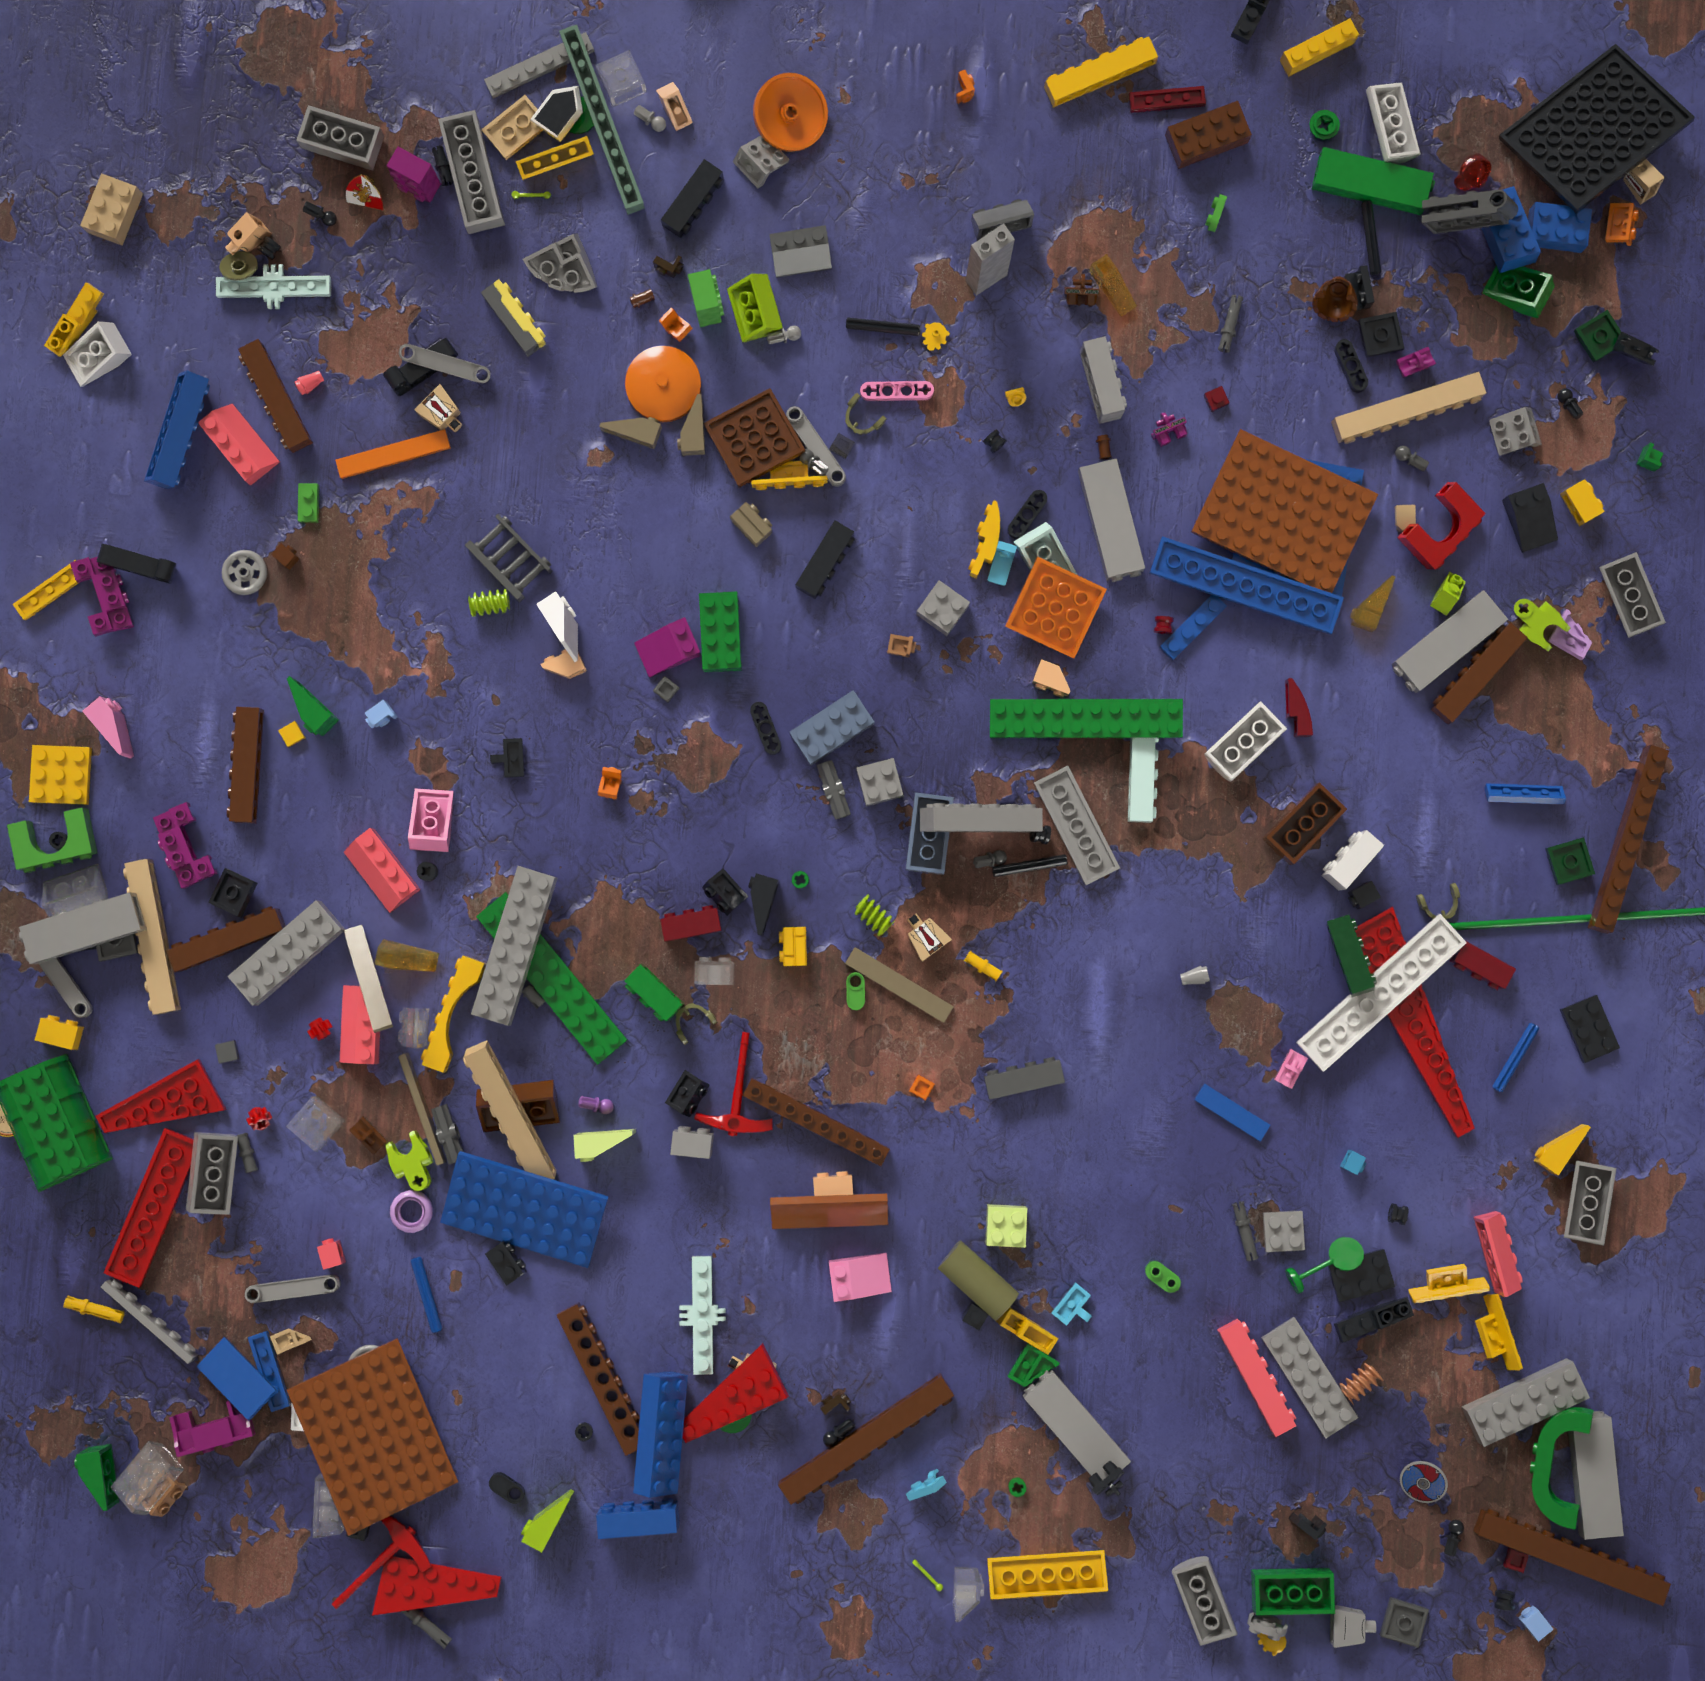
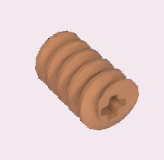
M1366 1363L1363 1364L1365 1371L1360 1368L1357 1369L1359 1376L1354 1373L1351 1374L1353 1381L1346 1378L1347 1385L1339 1384L1342 1393L1353 1405V1398L1360 1401L1358 1394L1366 1396L1364 1389L1372 1391L1370 1384L1378 1386L1376 1379L1384 1381L1379 1373Z

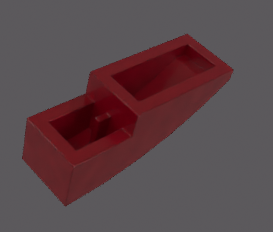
M1288 678L1285 680L1286 718H1294V737H1310L1313 735V729L1307 703L1293 678Z

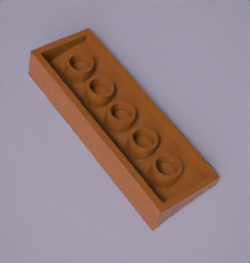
M887 1193L770 1198L772 1229L888 1225Z

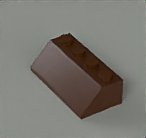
M554 1080L511 1085L533 1126L560 1123ZM477 1089L476 1109L483 1133L500 1131L499 1121L490 1112L491 1106L488 1101L483 1099L481 1089Z

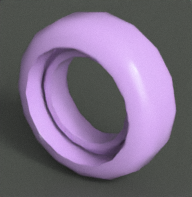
M408 1190L402 1192L394 1198L390 1206L392 1223L399 1230L407 1233L423 1230L430 1223L433 1216V1207L430 1199L420 1191ZM408 1200H414L422 1207V1216L417 1222H407L402 1218L401 1207Z

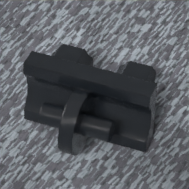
M1109 1461L1103 1466V1469L1108 1474L1104 1480H1102L1097 1472L1088 1478L1095 1494L1099 1495L1110 1486L1105 1491V1494L1108 1497L1113 1493L1119 1496L1121 1493L1118 1489L1123 1483L1120 1480L1115 1484L1113 1483L1125 1472L1122 1468Z

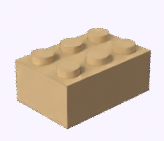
M101 173L80 226L89 234L123 246L143 193L137 186Z

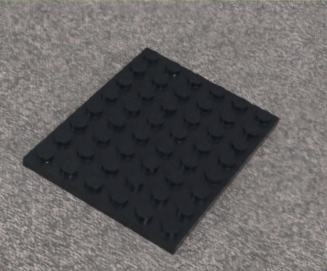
M1614 44L1499 135V140L1575 213H1578L1691 124L1695 116L1617 44Z

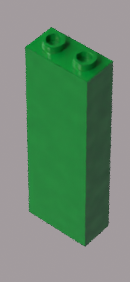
M1323 147L1319 154L1311 189L1359 201L1370 200L1375 205L1422 215L1425 211L1422 209V201L1429 200V192H1432L1435 180H1432L1434 173Z

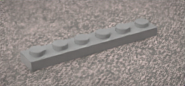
M587 33L581 34L587 53L595 52ZM561 43L484 79L494 99L571 62L564 44Z
M110 1279L103 1283L101 1288L187 1364L195 1360L198 1356L195 1348L189 1343L185 1344L177 1332L169 1330L166 1327L167 1324L162 1319L153 1316L149 1307L142 1306L137 1302V1297L130 1292L127 1293L119 1281Z

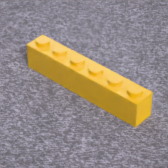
M1148 36L1144 39L1140 37L1130 45H1121L1116 48V51L1111 53L1105 52L1095 60L1088 59L1081 66L1076 68L1070 67L1062 74L1049 76L1045 81L1044 88L1054 108L1156 64L1158 55L1150 37Z

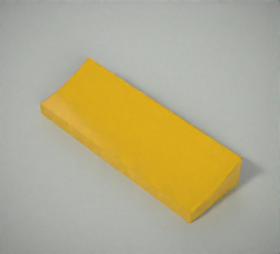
M1104 1550L987 1558L990 1600L1108 1591Z

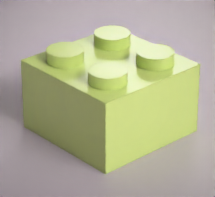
M987 1204L986 1245L1026 1248L1027 1207Z

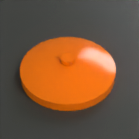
M782 73L770 78L759 89L754 100L753 117L758 132L767 143L782 151L795 152L808 148L821 137L828 120V107L822 91L812 80L797 73Z
M656 346L643 351L632 361L626 373L625 388L631 405L640 415L647 419L648 417L655 418L659 422H671L682 418L690 412L697 394L701 392V378L695 362L685 352L670 346Z

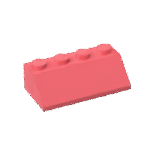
M233 404L211 411L198 422L250 486L280 463Z
M369 828L344 851V854L389 913L421 890L375 829Z
M343 985L340 1062L379 1064L380 1031L376 1033L373 1031L360 986Z
M1494 1211L1473 1217L1494 1293L1508 1297L1521 1290L1520 1283H1523V1280L1515 1266L1517 1258L1510 1248L1512 1240L1505 1230L1507 1222L1504 1215Z

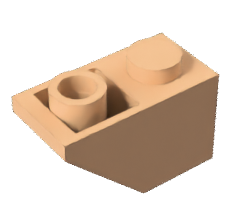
M566 649L561 651V655L557 657L554 655L544 659V663H541L544 670L568 679L587 671L579 652L578 660L574 662Z
M1041 659L1032 681L1035 684V688L1042 691L1049 689L1053 691L1054 695L1061 698L1064 696L1068 697L1070 688L1060 666Z

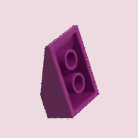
M685 617L634 642L649 678L701 656V652Z

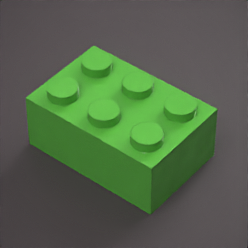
M710 269L688 274L700 327L721 323V316H724L716 275H711Z

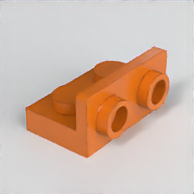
M1610 203L1606 242H1626L1627 246L1632 245V240L1636 238L1634 224L1639 218V210H1636L1634 203Z

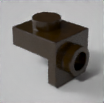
M657 255L653 261L657 273L663 276L667 274L672 278H675L676 274L679 275L684 267L683 259L679 255L674 264L667 262Z
M838 1391L833 1396L827 1395L821 1401L822 1405L820 1406L825 1415L839 1403L849 1411L851 1409V1400L845 1393L841 1394Z

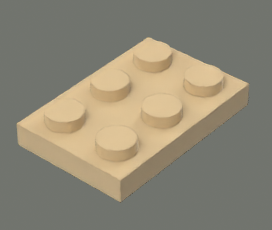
M526 95L482 129L483 134L505 160H508L544 131L530 121L538 109Z

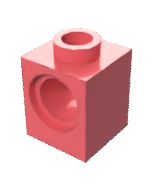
M333 1238L322 1241V1245L317 1247L323 1270L346 1262L340 1240L334 1241Z

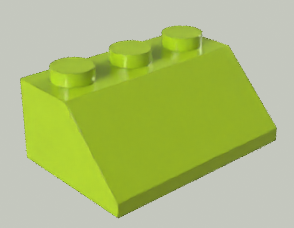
M750 274L727 288L742 342L766 337L767 334L777 332L783 328L768 274Z

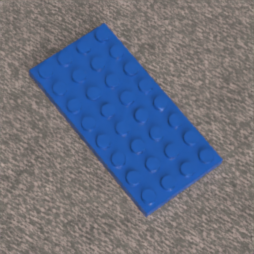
M460 1151L455 1163L440 1223L501 1242H510L511 1245L588 1268L608 1196Z

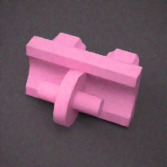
M1290 1049L1274 1080L1292 1089L1308 1058Z

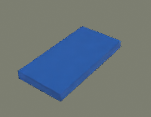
M223 1337L196 1366L247 1420H251L277 1392L276 1388L226 1337Z

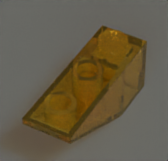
M1107 254L1091 264L1089 272L1121 317L1137 307L1121 274Z
M383 939L378 946L374 965L397 970L435 972L439 953Z

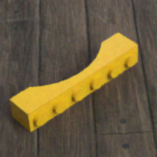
M462 956L461 959L458 958L455 969H457L455 977L452 976L448 987H450L449 993L444 995L441 1002L443 1009L441 1013L438 1012L434 1023L437 1025L428 1037V1042H430L428 1049H424L421 1056L423 1066L442 1073L447 1072L453 1056L449 1038V1025L453 1010L464 993L481 981L487 963L467 956Z

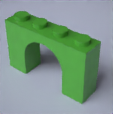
M78 808L64 812L68 832L67 841L61 850L53 854H47L39 848L33 822L25 820L8 824L7 828L16 870L30 873L36 871L35 868L42 866L43 869L52 868L54 863L69 864L73 863V859L87 860L91 859L92 855L98 854L89 809Z

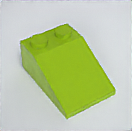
M570 1489L536 1514L533 1520L529 1519L521 1532V1535L524 1536L521 1542L542 1553L574 1490Z

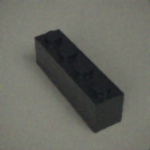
M704 159L661 218L662 226L679 238L683 234L686 235L692 227L691 223L693 220H697L700 217L705 203L709 204L712 200L713 192L716 188L719 189L724 182L723 171Z
M834 520L795 584V587L813 599H816L817 596L821 597L826 589L824 584L827 579L831 580L836 572L834 570L837 563L841 564L846 556L844 551L847 547L851 548L856 539L854 538V531Z

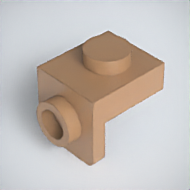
M891 634L887 654L910 658V653L915 652L916 642H913V636L905 637Z

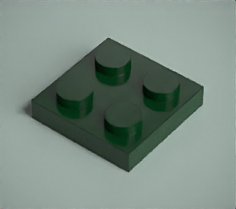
M1608 310L1574 330L1575 335L1593 363L1614 351L1612 349L1621 332Z
M1584 837L1545 848L1556 885L1595 874Z

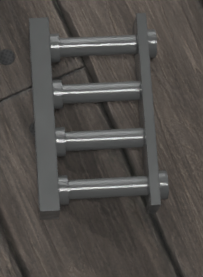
M497 514L495 517L500 523L479 543L476 542L474 544L469 540L465 546L520 603L525 598L522 594L523 589L544 569L551 574L553 572L550 568L552 564L545 557L540 558L510 527L512 523L506 516L502 518ZM506 528L513 537L493 556L487 558L482 553L484 548ZM520 542L526 550L505 570L502 569L500 571L496 567L497 561L515 544ZM532 555L539 564L518 584L515 583L513 585L509 581L510 575Z

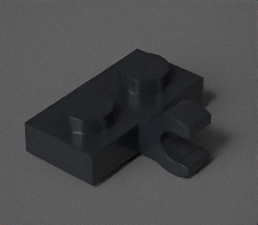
M522 738L503 739V754L490 755L491 764L504 763L505 778L524 777Z

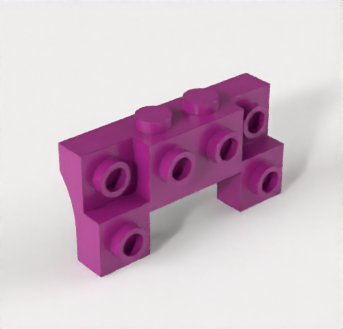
M87 557L70 562L77 583L92 579L102 612L87 616L93 635L97 637L106 633L134 627L127 603H130L127 593L123 592L121 585H124L121 575L117 574L115 568L97 563L98 557L91 559Z
M188 802L153 817L159 832L158 837L160 840H158V845L166 854L165 862L169 868L175 871L180 886L184 889L218 874L212 865V857L210 855L197 859L185 827H182L196 821V818L192 816L189 809L191 806Z
M229 1400L226 1401L229 1412L228 1417L196 1426L192 1411L173 1415L169 1419L173 1431L176 1456L180 1457L198 1451H203V1453L215 1450L214 1447L221 1445L222 1448L229 1447L234 1444L233 1441L254 1436L256 1433L252 1419L247 1420Z

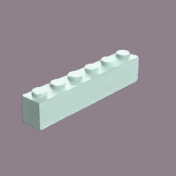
M1130 738L1128 822L1151 823L1153 818H1156L1157 809L1153 807V801L1157 799V788H1154V780H1157L1158 769H1155V761H1158V750H1155V742H1158L1159 738Z

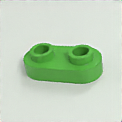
M1220 194L1219 197L1214 198L1211 208H1214L1213 214L1208 215L1205 224L1208 226L1207 230L1215 232L1227 196Z
M1150 1261L1146 1265V1276L1163 1290L1173 1293L1180 1288V1278L1158 1261ZM1154 1268L1159 1269V1272L1156 1275L1152 1274V1270ZM1169 1280H1174L1173 1286H1168Z

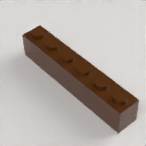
M256 339L238 348L241 354L238 358L243 366H247L249 370L247 375L252 383L255 382L257 386L255 391L258 397L266 403L263 407L268 416L272 415L274 419L272 425L277 433H281L283 438L280 440L284 448L294 453L312 444L313 441L263 343Z
M1511 622L1506 625L1502 624L1495 631L1497 635L1493 639L1489 638L1482 646L1484 650L1480 654L1477 652L1470 659L1472 663L1469 667H1463L1457 674L1459 678L1455 682L1452 680L1446 686L1445 690L1447 692L1443 696L1439 695L1432 702L1434 706L1431 710L1446 724L1454 722L1528 638Z
M236 707V711L233 712L235 730L232 731L231 738L232 742H234V748L230 753V759L233 761V764L229 771V779L231 780V787L228 789L230 807H227V818L233 823L257 824L264 710L261 708Z
M270 906L262 909V913L256 916L254 913L243 917V921L238 923L236 920L225 924V928L220 930L218 927L208 930V934L201 937L199 934L189 938L190 941L187 943L178 942L171 945L172 948L166 950L174 972H182L276 935L286 926L280 909H273Z

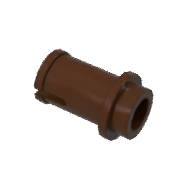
M651 289L636 295L632 294V297H629L633 308H640V305L655 300Z
M1108 435L1097 436L1096 443H1098L1100 460L1112 458L1109 444L1111 438Z

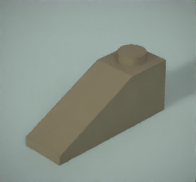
M697 394L680 432L681 439H677L678 450H681L683 456L705 455L703 400L701 394Z
M648 417V419L635 418L603 422L599 425L603 432L655 449L662 430L659 421L652 417Z

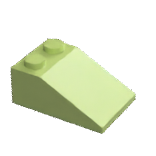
M636 1129L577 1133L574 1135L575 1159L580 1158V1162L592 1161L594 1157L635 1134Z

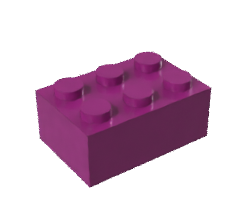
M397 146L386 165L394 179L393 181L398 185L397 188L404 193L409 191L421 202L425 200L430 203L441 185L432 165Z

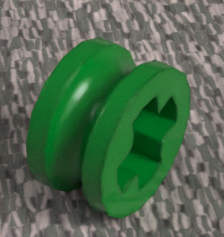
M798 871L793 874L792 883L797 888H804L809 883V877L805 872ZM802 874L805 876L804 879L806 881L798 885L796 884L797 880H795V877Z
M1018 1477L1010 1480L1008 1485L1010 1493L1015 1497L1024 1495L1026 1492L1024 1480ZM1017 1482L1019 1485H1023V1487H1020V1492H1017L1016 1489L1012 1490L1014 1483Z

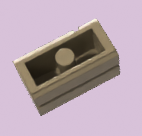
M745 502L730 516V520L755 547H758L773 533L771 529L773 525L767 518L762 519L758 515L760 511L754 504L749 505Z

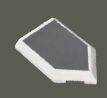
M579 86L552 90L530 121L561 142L583 113Z

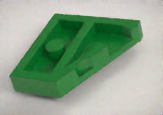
M1026 1343L1007 1376L1023 1387H1026L1033 1380L1042 1376L1046 1370L1049 1371L1057 1367L1060 1362L1031 1344Z

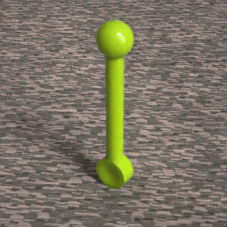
M513 191L512 197L514 199L519 197H544L549 199L551 193L549 191L544 193H518Z
M915 1559L912 1563L936 1586L937 1591H942L943 1585L938 1584Z

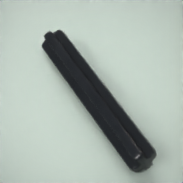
M1368 200L1363 201L1361 207L1369 269L1371 275H1378L1381 273L1374 211L1372 201Z
M850 317L846 319L847 329L919 336L920 325Z
M1064 854L992 867V873L994 877L1062 866L1066 865L1068 861L1067 856Z

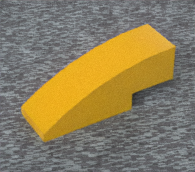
M1011 1307L996 1321L999 1325L1049 1355L1058 1340L1056 1336Z

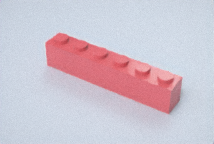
M1236 1319L1217 1329L1272 1434L1277 1437L1296 1427L1294 1422L1296 1417L1291 1408L1287 1409L1284 1403L1287 1400L1282 1391H1277L1275 1385L1278 1383L1273 1374H1268L1266 1370L1268 1364L1263 1356L1259 1357L1257 1353L1259 1348L1255 1340H1250L1247 1335L1250 1331L1246 1323H1241L1240 1320Z

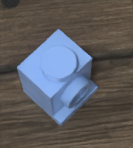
M385 700L380 701L365 712L368 717L365 720L371 728L383 727L390 722L389 719L391 717L393 719L398 717Z

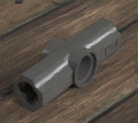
M832 760L817 765L823 783L822 787L826 799L830 803L835 820L851 815L844 796L841 780L838 779Z
M448 1104L431 1109V1113L437 1127L438 1141L443 1145L448 1164L456 1162L458 1153L460 1151L463 1152V1148L459 1140L460 1133L458 1127L453 1122Z

